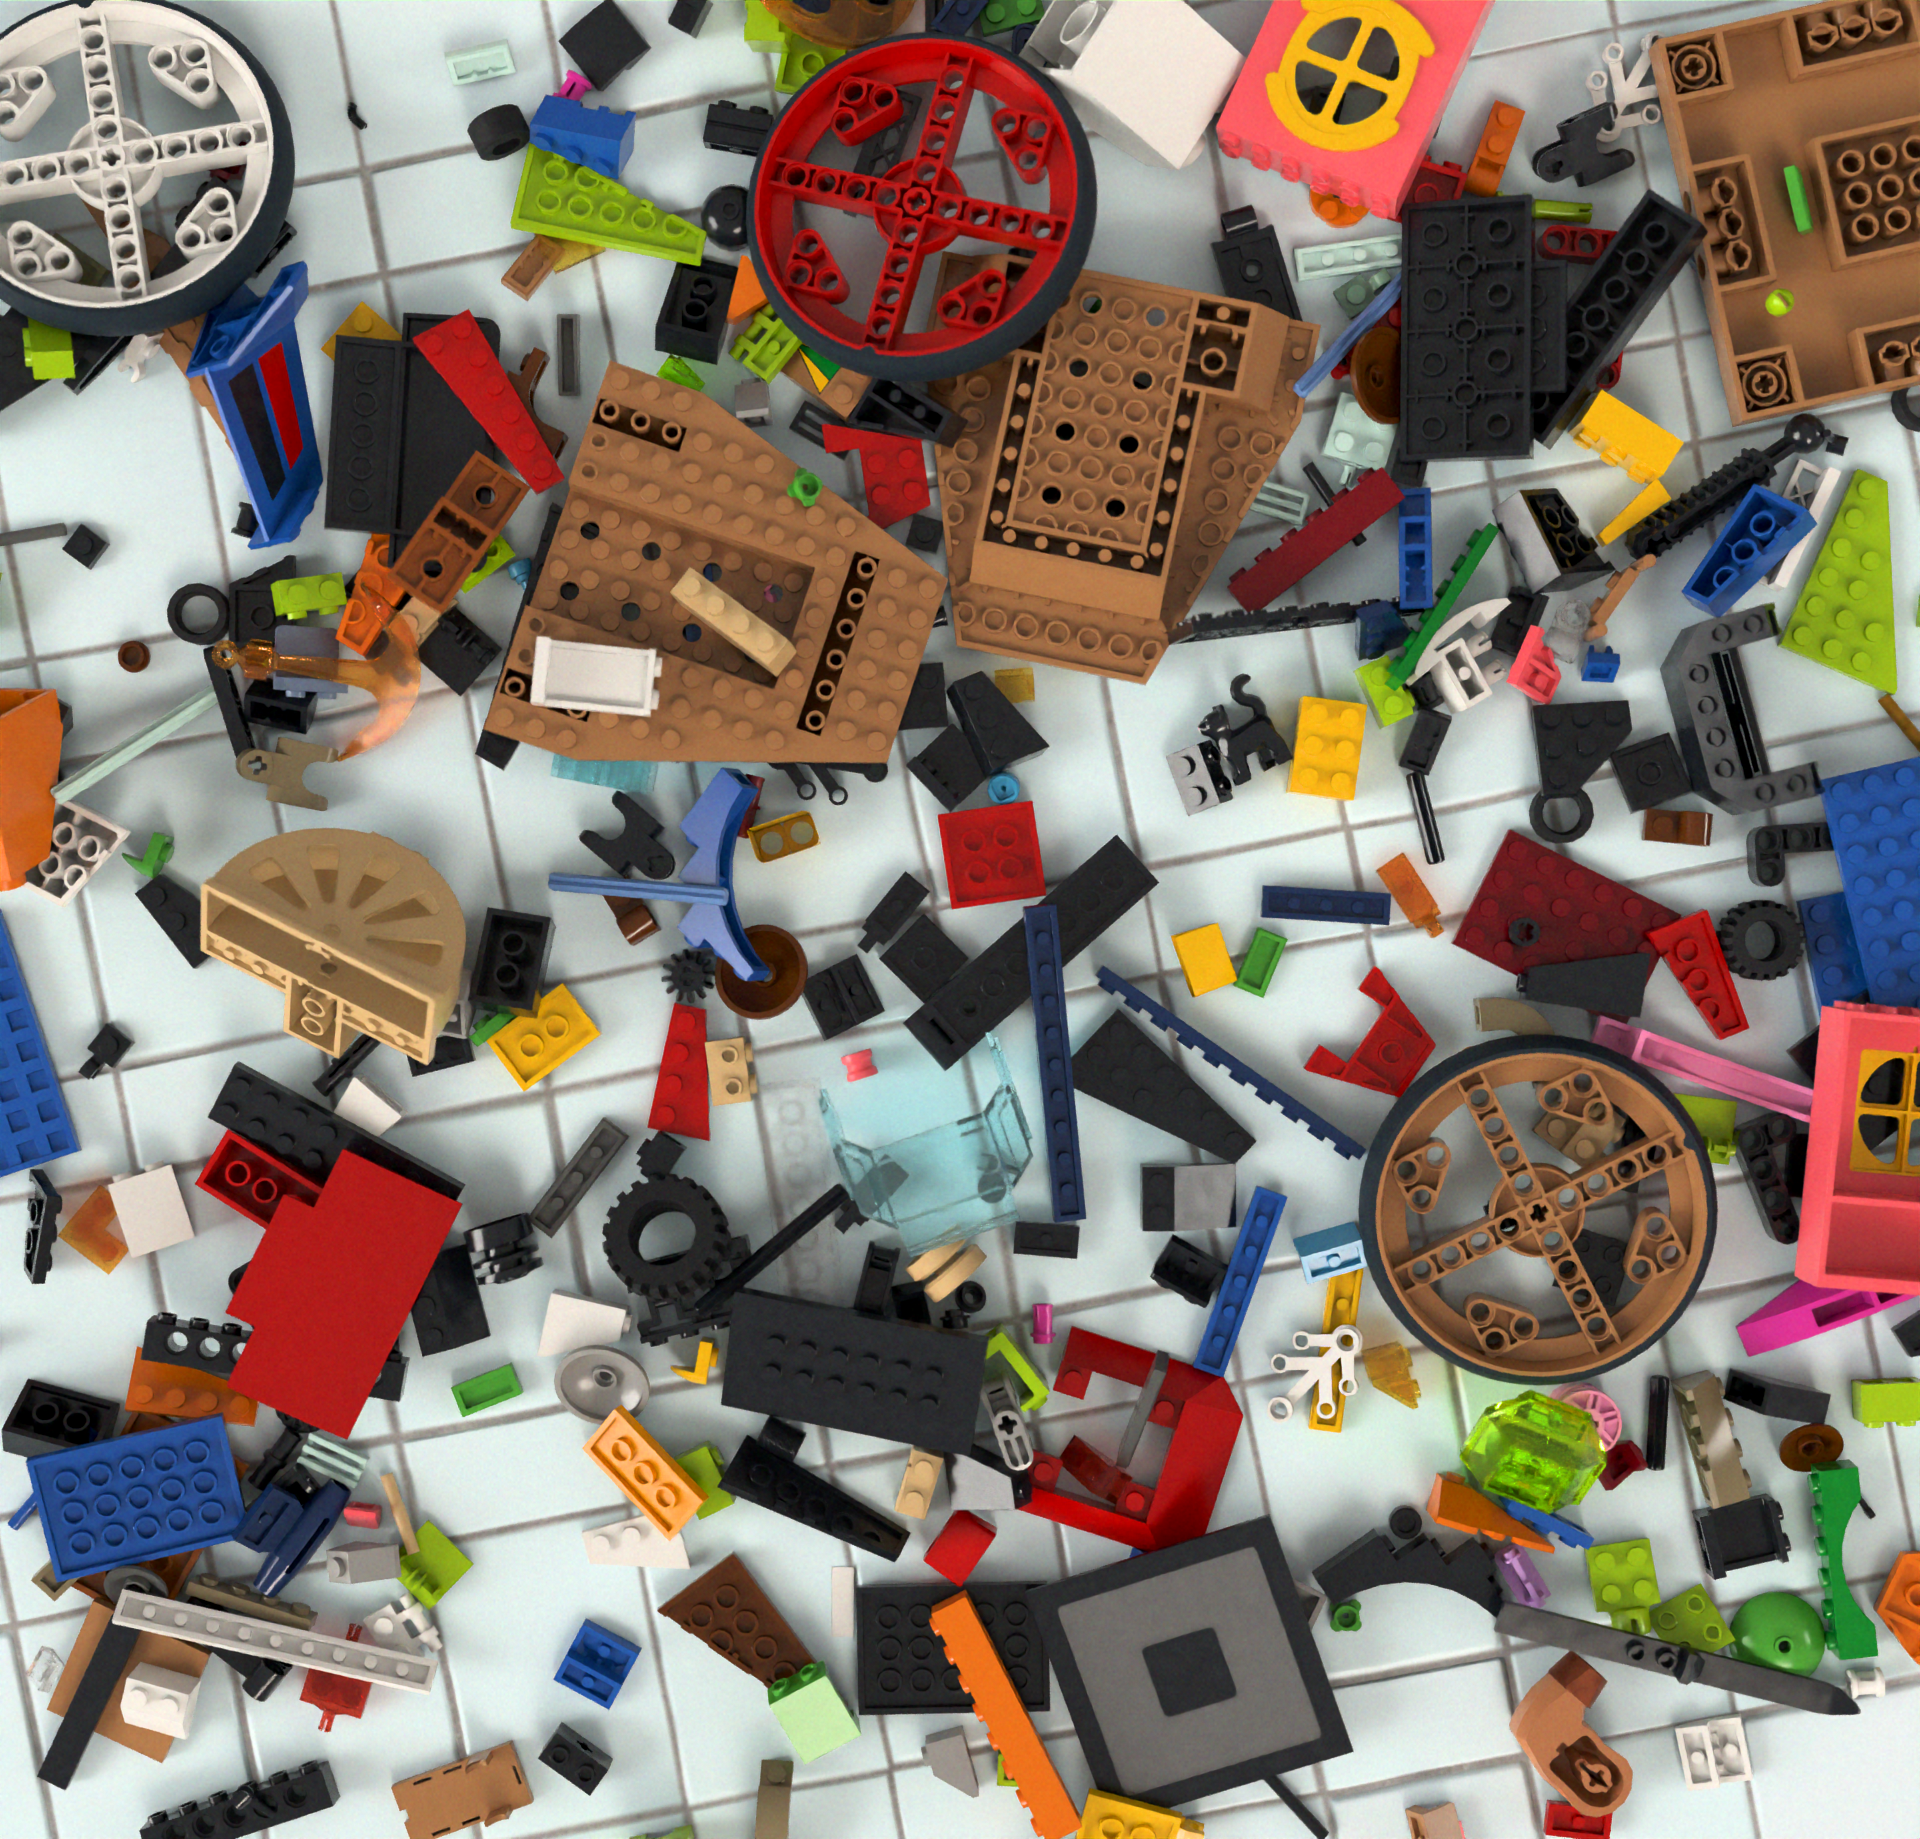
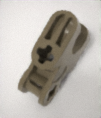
M278 737L275 752L255 748L243 750L237 756L236 769L247 780L269 784L266 800L326 811L328 800L324 796L309 792L303 785L302 775L305 768L311 763L317 761L335 762L339 751L330 747ZM256 759L257 762L261 763V767L253 771V768L248 767L249 760L254 761Z

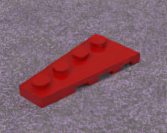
M1707 909L1698 910L1645 932L1716 1039L1723 1040L1749 1029Z

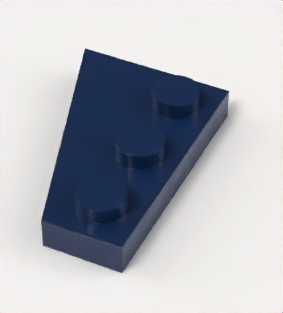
M1388 600L1356 610L1354 650L1359 661L1366 658L1369 660L1377 659L1387 651L1402 647L1409 633L1415 630L1413 627H1409L1405 618L1400 617L1398 611Z

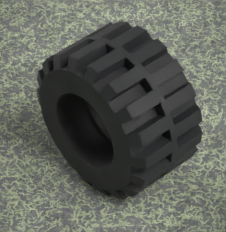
M1769 900L1742 902L1738 904L1737 908H1731L1727 911L1728 917L1720 920L1719 924L1722 925L1721 931L1716 930V935L1720 938V946L1726 963L1729 965V971L1737 973L1739 977L1760 981L1776 980L1778 976L1783 977L1789 974L1787 970L1789 968L1794 969L1798 965V962L1795 961L1796 958L1803 956L1804 950L1800 949V944L1806 943V936H1800V931L1804 930L1803 925L1795 921L1798 916L1794 912H1788L1787 906L1776 904L1775 901ZM1758 921L1768 924L1775 937V944L1771 953L1763 959H1755L1751 956L1745 944L1748 929Z

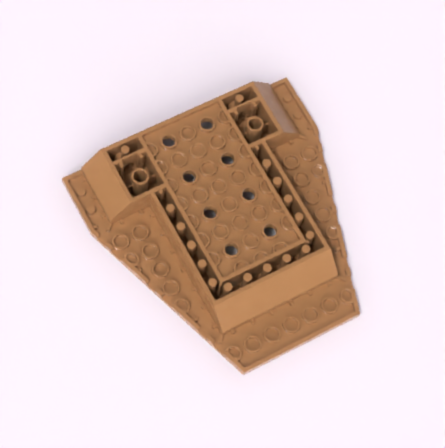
M943 251L926 332L947 328L937 312V303L943 295L989 268L1000 270L1012 289L1025 274L1033 259L1005 253L974 255L972 257ZM1082 269L1067 298L1051 319L1016 350L975 371L951 378L927 381L929 395L969 420L953 448L934 444L957 647L1146 686L1169 647L1167 632L1177 628L1176 623L1183 622L1301 422L1306 398H1300L1293 391V385L1313 365L1321 325L1289 319L1290 317L1259 303ZM995 283L991 285L987 292H997L1001 284ZM1090 297L1099 299L1102 304L1101 309L1096 313L1086 312L1083 308L1086 299ZM956 307L950 310L948 317L957 316L961 308ZM1153 310H1160L1164 313L1166 319L1163 324L1153 326L1148 323L1147 315ZM983 315L979 319L978 324L988 323L992 315ZM1073 362H1085L1088 366L1087 373L1082 377L1073 376L1069 371ZM1140 373L1148 374L1152 379L1151 386L1145 390H1140L1133 384L1134 377ZM1069 424L1074 428L1075 433L1070 440L1063 441L1056 436V430L1060 425ZM1125 437H1133L1138 441L1139 446L1135 452L1125 453L1119 446L1121 440ZM1054 487L1061 492V498L1057 503L1048 504L1043 500L1042 495L1047 488ZM1119 500L1124 504L1125 511L1121 516L1112 517L1106 512V506L1110 501Z
M610 360L568 481L570 490L530 606H525L483 729L575 761L887 763L948 579L825 485H823L820 494L815 497V504L806 507L797 497H790L787 493V486L793 483L795 479L794 473L801 467L703 392ZM804 484L803 489L807 490V486ZM594 523L599 527L600 532L595 539L589 540L581 535V529L585 524ZM648 544H655L660 548L661 555L656 560H647L642 555L643 548ZM707 565L718 566L722 571V576L719 580L711 583L790 641L797 653L777 677L759 663L748 662L744 658L743 651L681 606L673 597L670 591L690 567L704 577L703 571ZM567 583L575 584L579 588L578 596L573 600L564 599L560 594L563 585ZM767 586L779 587L783 593L781 600L775 603L767 601L764 596V590ZM628 604L638 606L640 609L638 619L635 621L625 620L621 614L624 606ZM688 625L698 626L702 632L700 639L695 642L685 640L682 634L684 628ZM537 636L550 637L551 640L644 650L656 649V657H662L661 677H654L653 690H659L658 709H651V717L532 705L530 700Z

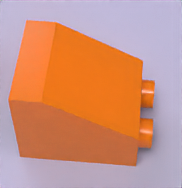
M0 688V892L23 886L27 882L25 872L50 857L56 801L50 790L58 782L63 723L61 724L56 689Z

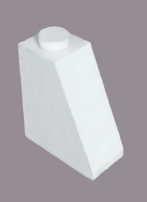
M555 1289L550 1295L537 1356L546 1357L570 1352L584 1346L604 1345L620 1341L623 1334H629L633 1315L628 1314L630 1306Z

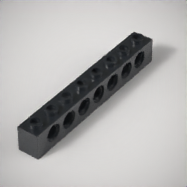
M159 1312L158 1315H153L147 1321L141 1360L232 1374L241 1356L237 1345L239 1343L247 1344L252 1331L242 1330V1326L239 1324L223 1323L222 1326L209 1324L210 1320L199 1317L190 1318V1321L177 1319L178 1315L169 1312ZM179 1332L184 1334L187 1338V1345H177L173 1340V1333ZM205 1339H216L220 1345V1350H209L205 1345ZM391 1350L381 1370V1376L377 1378L369 1397L400 1402L404 1395L410 1357L402 1356L403 1353L401 1351Z

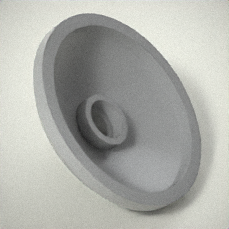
M589 1345L571 1351L559 1363L554 1377L556 1394L561 1403L575 1416L602 1425L612 1411L621 1404L634 1418L637 1417L644 1410L650 1395L649 1378L640 1363L629 1354L609 1346Z

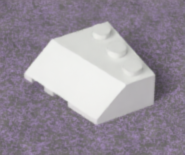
M70 799L64 804H59L55 801L50 857L25 872L27 882L23 887L61 907H66L131 832L118 821L74 799Z

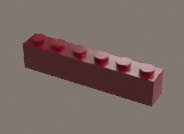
M1372 467L1356 479L1360 483L1350 492L1346 487L1331 498L1334 503L1325 511L1319 507L1305 518L1308 524L1300 531H1297L1295 527L1280 538V541L1283 543L1274 551L1269 547L1254 558L1257 562L1255 566L1248 571L1242 567L1228 578L1231 584L1227 586V590L1241 608L1244 609L1246 614L1249 611L1261 610L1405 499L1403 493L1383 467L1379 468L1376 472Z

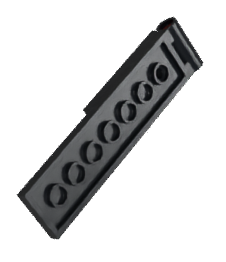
M1115 835L1037 904H1056L1062 968L1159 883L1118 835ZM1023 917L903 1022L905 1027L944 1071L955 1064L1031 996ZM966 1001L975 1003L976 1008L972 1013H967L963 1009Z

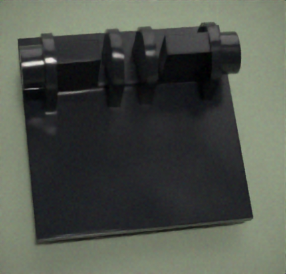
M454 607L449 614L445 612L438 619L439 625L413 655L461 697L503 649Z
M1582 1228L1572 1246L1601 1302L1615 1306L1625 1275L1622 1261L1628 1243ZM1570 1260L1563 1261L1559 1265L1558 1271L1564 1274L1569 1273L1574 1267V1262ZM1554 1278L1552 1286L1560 1288ZM1579 1289L1575 1294L1587 1297L1589 1291L1587 1289Z

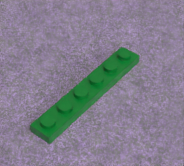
M1488 523L1481 531L1476 528L1465 544L1470 548L1465 556L1461 553L1450 567V570L1454 572L1450 580L1444 579L1435 591L1434 595L1438 599L1433 608L1424 609L1418 619L1422 623L1417 632L1412 630L1402 644L1406 648L1405 652L1401 657L1396 655L1388 666L1386 672L1390 676L1386 680L1385 685L1396 691L1405 683L1500 529Z

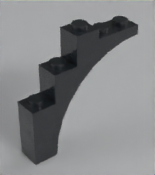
M1372 1529L1312 1571L1315 1580L1333 1605L1355 1593L1379 1585L1403 1582L1431 1584L1455 1591L1477 1602L1496 1618H1498L1503 1603L1499 1596L1503 1589L1493 1575L1487 1578V1576L1497 1570L1491 1562L1496 1557L1485 1541L1479 1545L1474 1537L1441 1558L1446 1554L1435 1537L1429 1541L1424 1532L1392 1554L1391 1552L1396 1550L1387 1535L1384 1533L1379 1536L1376 1530Z

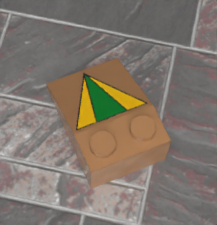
M804 343L800 345L780 370V373L846 424H848L850 416L873 378L840 367L820 356Z

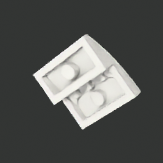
M1741 1713L1712 1717L1675 1726L1688 1791L1720 1788V1783L1753 1780Z

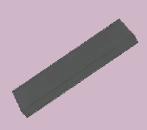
M603 1117L529 1214L531 1223L552 1238L629 1138V1135Z
M1160 1350L1156 1353L1119 1445L1116 1466L1126 1469L1130 1465L1166 1376L1169 1353Z

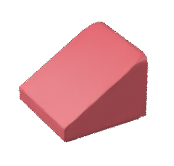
M352 1501L344 1508L343 1514L347 1524L350 1526L378 1529L382 1506Z

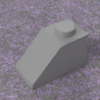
M747 378L741 380L742 384L734 385L737 419L749 428L773 425L767 382H761L760 378Z
M355 1541L326 1550L329 1582L354 1584L401 1577L398 1544Z
M963 1726L926 1735L925 1746L921 1747L925 1766L931 1765L933 1775L972 1798L978 1797L979 1784Z

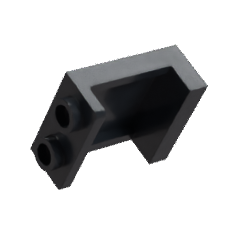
M1768 1494L1753 1496L1750 1499L1715 1509L1706 1507L1692 1511L1706 1573L1714 1580L1727 1577L1726 1572L1774 1560H1779L1782 1563L1789 1562L1787 1552L1791 1551V1545L1786 1532L1782 1533L1780 1521L1784 1520L1783 1511L1778 1501L1775 1502Z

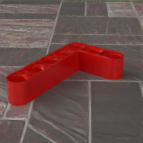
M1552 225L1538 238L1536 250L1543 259L1549 261L1567 260L1568 263L1594 265L1618 231ZM1547 237H1556L1560 242V249L1549 247ZM1579 240H1587L1592 246V252H1583L1579 248ZM1623 351L1607 371L1609 383L1605 385L1599 383L1592 393L1597 394L1601 390L1607 392L1618 383L1621 374Z

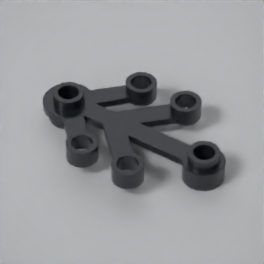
M797 762L798 764L810 766L828 791L831 803L837 806L846 803L848 793L845 788L837 784L827 768L864 774V777L873 783L883 781L888 774L886 763H876L881 766V772L874 776L869 773V767L874 763ZM768 763L776 770H785L797 787V794L801 799L811 800L816 796V786L812 782L806 781L795 763ZM804 785H811L813 788V793L809 797H805L801 793V788ZM835 790H842L844 792V799L841 802L833 800L832 794Z

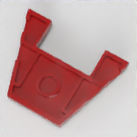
M821 424L826 454L859 449L869 515L865 517L881 529H885L931 505L921 441L831 424Z
M1372 966L1357 990L1384 1008L1347 1062L1318 1044L1303 1068L1309 1072L1400 1098L1432 1053L1436 1044L1383 976L1380 969Z

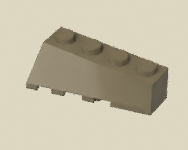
M1705 1370L1670 1380L1705 1502L1715 1509L1750 1499L1748 1488L1752 1487V1483L1747 1470L1741 1467L1739 1457H1743V1452L1738 1439H1733L1730 1427L1734 1426V1421L1729 1408H1724L1721 1396L1725 1395V1390L1720 1377H1715L1713 1373Z

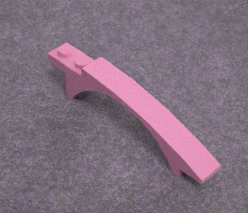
M1599 1015L1590 1042L1610 1048L1635 1062L1810 1123L1812 1089Z

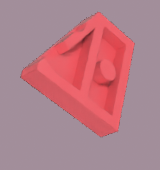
M1530 625L1517 658L1510 668L1506 682L1538 703L1549 705L1562 676L1558 666L1554 663V655L1551 648L1544 646L1541 639L1545 634L1544 629Z

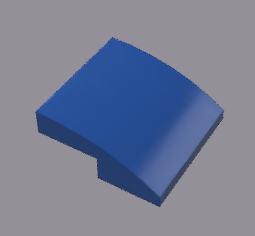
M586 1618L553 1680L609 1710L642 1648Z

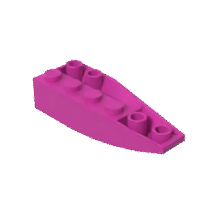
M1799 1279L1738 1324L1736 1329L1747 1356L1751 1357L1844 1326L1918 1295L1816 1287Z

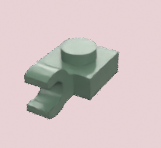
M1386 268L1373 275L1367 281L1364 280L1360 273L1333 291V295L1349 320H1351L1366 309L1376 298L1374 292L1390 283L1392 277Z

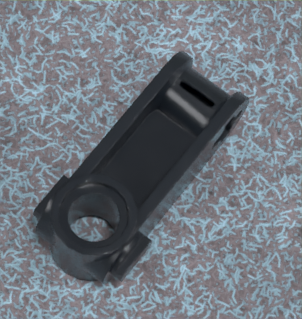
M873 1241L869 1242L853 1307L848 1306L849 1309L879 1315L885 1314L901 1248L896 1247L892 1250L876 1246ZM875 1256H876V1257H880V1258H884V1259H888L889 1261L883 1260V1259H879V1258H875Z

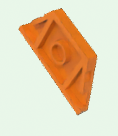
M1900 1551L1873 1610L1913 1661L1919 1665L1920 1551Z

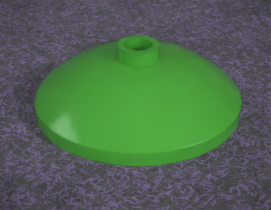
M1778 1591L1759 1594L1744 1603L1731 1622L1729 1630L1736 1640L1729 1644L1732 1658L1809 1677L1817 1669L1824 1655L1825 1631L1820 1617L1807 1602L1793 1594ZM1787 1641V1648L1779 1650L1780 1642Z

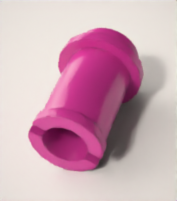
M1032 1304L1033 1333H1030V1337H1033V1343H1053V1337L1056 1336V1333L1052 1332L1053 1304Z

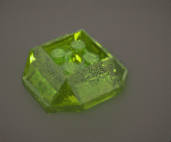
M1533 1390L1519 1394L1518 1398L1504 1400L1486 1407L1461 1446L1459 1458L1476 1477L1483 1489L1548 1515L1569 1504L1579 1505L1607 1465V1454L1596 1430L1592 1414Z

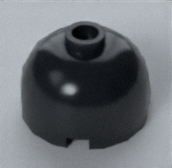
M734 184L720 186L710 192L703 202L700 215L702 229L707 232L709 241L722 250L734 252L748 246L746 228L748 189L743 186Z

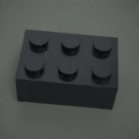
M487 908L468 998L474 1009L537 1019L556 929L551 917Z

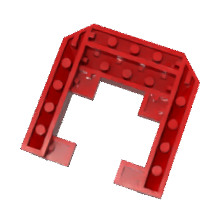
M1071 1326L1052 1389L1083 1400L1092 1371L1143 1387L1156 1353ZM1169 1357L1166 1376L1147 1420L1173 1429L1154 1488L1124 1478L1115 1506L1055 1487L1063 1464V1458L1033 1449V1461L1026 1468L1032 1484L1033 1502L1018 1508V1510L1147 1552L1204 1535L1244 1416L1225 1378L1195 1368L1192 1364Z

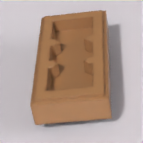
M537 234L501 278V284L528 302L564 257L565 250L546 236Z

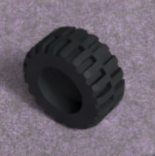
M668 1173L665 1175V1179H660L657 1174L651 1175L647 1178L648 1183L642 1185L639 1180L632 1183L631 1187L633 1190L627 1195L622 1191L617 1196V1200L620 1202L617 1208L610 1206L606 1214L610 1218V1222L603 1224L602 1234L606 1237V1241L602 1243L603 1250L609 1258L607 1262L611 1269L635 1294L643 1295L648 1300L654 1302L664 1299L667 1303H677L678 1297L682 1296L685 1300H689L695 1297L694 1291L701 1288L704 1292L711 1286L708 1281L713 1276L719 1278L723 1272L720 1265L722 1261H728L730 1254L727 1249V1245L731 1244V1233L727 1229L729 1223L715 1198L702 1185L698 1186L693 1179L686 1176L683 1179H679L676 1174ZM681 1212L691 1218L696 1228L695 1239L688 1253L680 1260L669 1265L656 1266L645 1261L639 1252V1240L645 1226L653 1218L663 1213Z

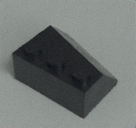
M1557 488L1519 490L1492 510L1497 520V527L1503 533L1510 547V553L1514 560L1517 561L1524 575V582L1532 594L1570 591L1616 570L1610 561L1604 564L1594 549L1599 546L1593 537L1588 538L1577 527L1579 525V518Z

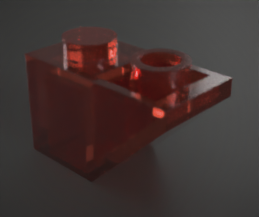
M1076 1435L1072 1437L1060 1455V1458H1063L1062 1466L1085 1488L1115 1505L1133 1479L1122 1467L1116 1466L1115 1461Z

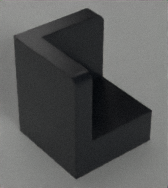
M678 0L668 19V23L696 39L713 3L709 0Z

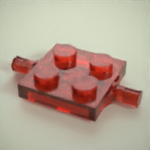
M353 1623L349 1624L345 1640L358 1642L363 1627L360 1625L356 1627V1624ZM309 1668L300 1700L314 1704L323 1711L318 1729L322 1731L325 1728L324 1732H331L335 1715L346 1714L361 1719L373 1683Z

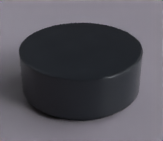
M1402 1505L1396 1507L1391 1512L1389 1527L1398 1538L1411 1539L1419 1534L1422 1520L1414 1508Z

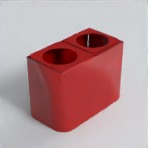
M954 1510L924 1554L923 1561L958 1587H961L997 1534V1527L969 1510Z

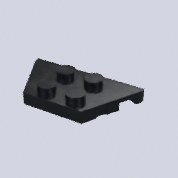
M288 555L283 560L269 567L265 566L255 571L252 575L246 578L242 577L229 584V648L273 671L275 629L279 625L296 626V619L288 620L287 615L276 616L271 584L281 580L296 578V556Z

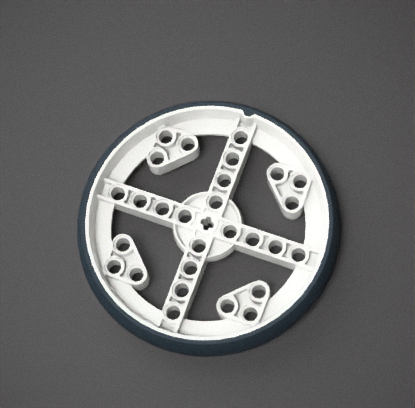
M68 0L32 13L0 34V94L3 90L10 89L7 93L0 95V135L7 141L17 142L29 133L56 97V89L42 67L60 57L79 50L91 122L77 131L71 139L67 151L0 162V205L76 193L91 206L104 211L115 287H93L76 284L82 277L83 269L73 252L32 223L17 221L9 227L7 240L0 232V299L18 312L38 322L61 330L86 335H139L173 327L200 316L234 293L256 271L276 241L287 216L295 177V150L287 111L274 82L249 49L228 30L191 9L166 0ZM102 43L99 48L92 49L96 44ZM115 44L153 47L148 53V62L157 80L200 109L209 110L218 105L221 99V88L233 104L241 122L154 136L140 123L126 118ZM203 57L201 61L193 62L194 59ZM171 62L169 66L161 68L164 63ZM107 73L104 77L97 78L98 75ZM42 83L39 88L32 89L35 85ZM208 86L205 91L197 92L199 88ZM111 102L108 107L101 108L103 104ZM14 118L11 123L5 124L8 119ZM116 132L112 137L105 138L108 133ZM250 140L247 145L238 146L241 141ZM218 145L215 150L206 151L210 146ZM185 150L182 156L174 157L177 152ZM153 156L150 161L142 162L145 157ZM247 164L245 183L238 205H236L228 190L219 187L210 189L176 232L175 240L190 263L175 272L151 281L140 207L151 200L157 193L163 178ZM88 167L85 172L77 173L81 168ZM56 172L52 178L45 179L49 173ZM23 178L20 183L13 184L16 179ZM125 191L123 196L114 198L118 192ZM220 205H228L223 211H215ZM130 221L126 227L118 228L122 222ZM232 234L228 241H220L223 236ZM32 237L29 243L21 245L24 239ZM200 240L196 246L188 247L191 241ZM135 251L131 257L123 258L127 252ZM69 262L66 268L58 269L62 263ZM37 267L34 273L25 275L30 268ZM140 281L135 288L127 289L131 282Z

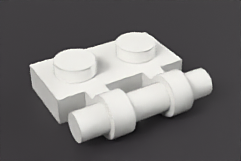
M410 1592L399 1598L405 1608L400 1612L392 1601L363 1620L380 1648L425 1657L420 1645L426 1643L431 1653H434L443 1646L437 1637L439 1634L434 1625L430 1626L422 1613L424 1608L420 1601L416 1602ZM410 1618L419 1631V1634L413 1636L405 1622Z

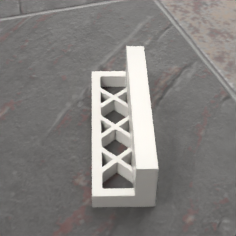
M1799 459L1784 487L1781 497L1787 500L1797 498L1799 505L1808 509L1815 521L1818 522L1841 471L1832 467L1823 470ZM1802 470L1817 476L1813 488L1804 492L1801 491L1797 480ZM1793 488H1794V491H1795V494H1796V495L1790 496V494H1791V492H1792V490H1793ZM1809 494L1805 503L1803 496ZM1814 528L1773 566L1774 569L1770 578L1763 576L1758 583L1774 591L1785 589Z

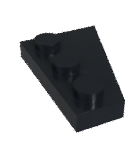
M30 1169L29 1181L35 1184V1197L28 1198L27 1210L30 1211V1221L33 1224V1228H28L26 1231L24 1271L32 1284H45L46 1274L52 1269V1255L50 1251L52 1243H55L57 1240V1226L55 1222L57 1214H60L62 1210V1197L57 1193L43 1169Z

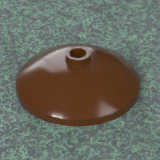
M1377 327L1365 332L1355 346L1350 363L1351 387L1357 403L1370 419L1382 425L1400 422L1401 334L1390 327Z
M773 925L751 926L743 930L756 954L772 972L771 980L767 982L764 980L744 981L734 974L733 967L726 960L718 957L715 965V984L720 998L733 1012L748 1019L765 1020L786 1012L797 1002L807 982L808 962L801 944L786 930Z

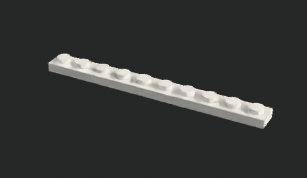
M126 1589L121 1591L112 1618L113 1624L425 1695H430L438 1666L437 1660Z

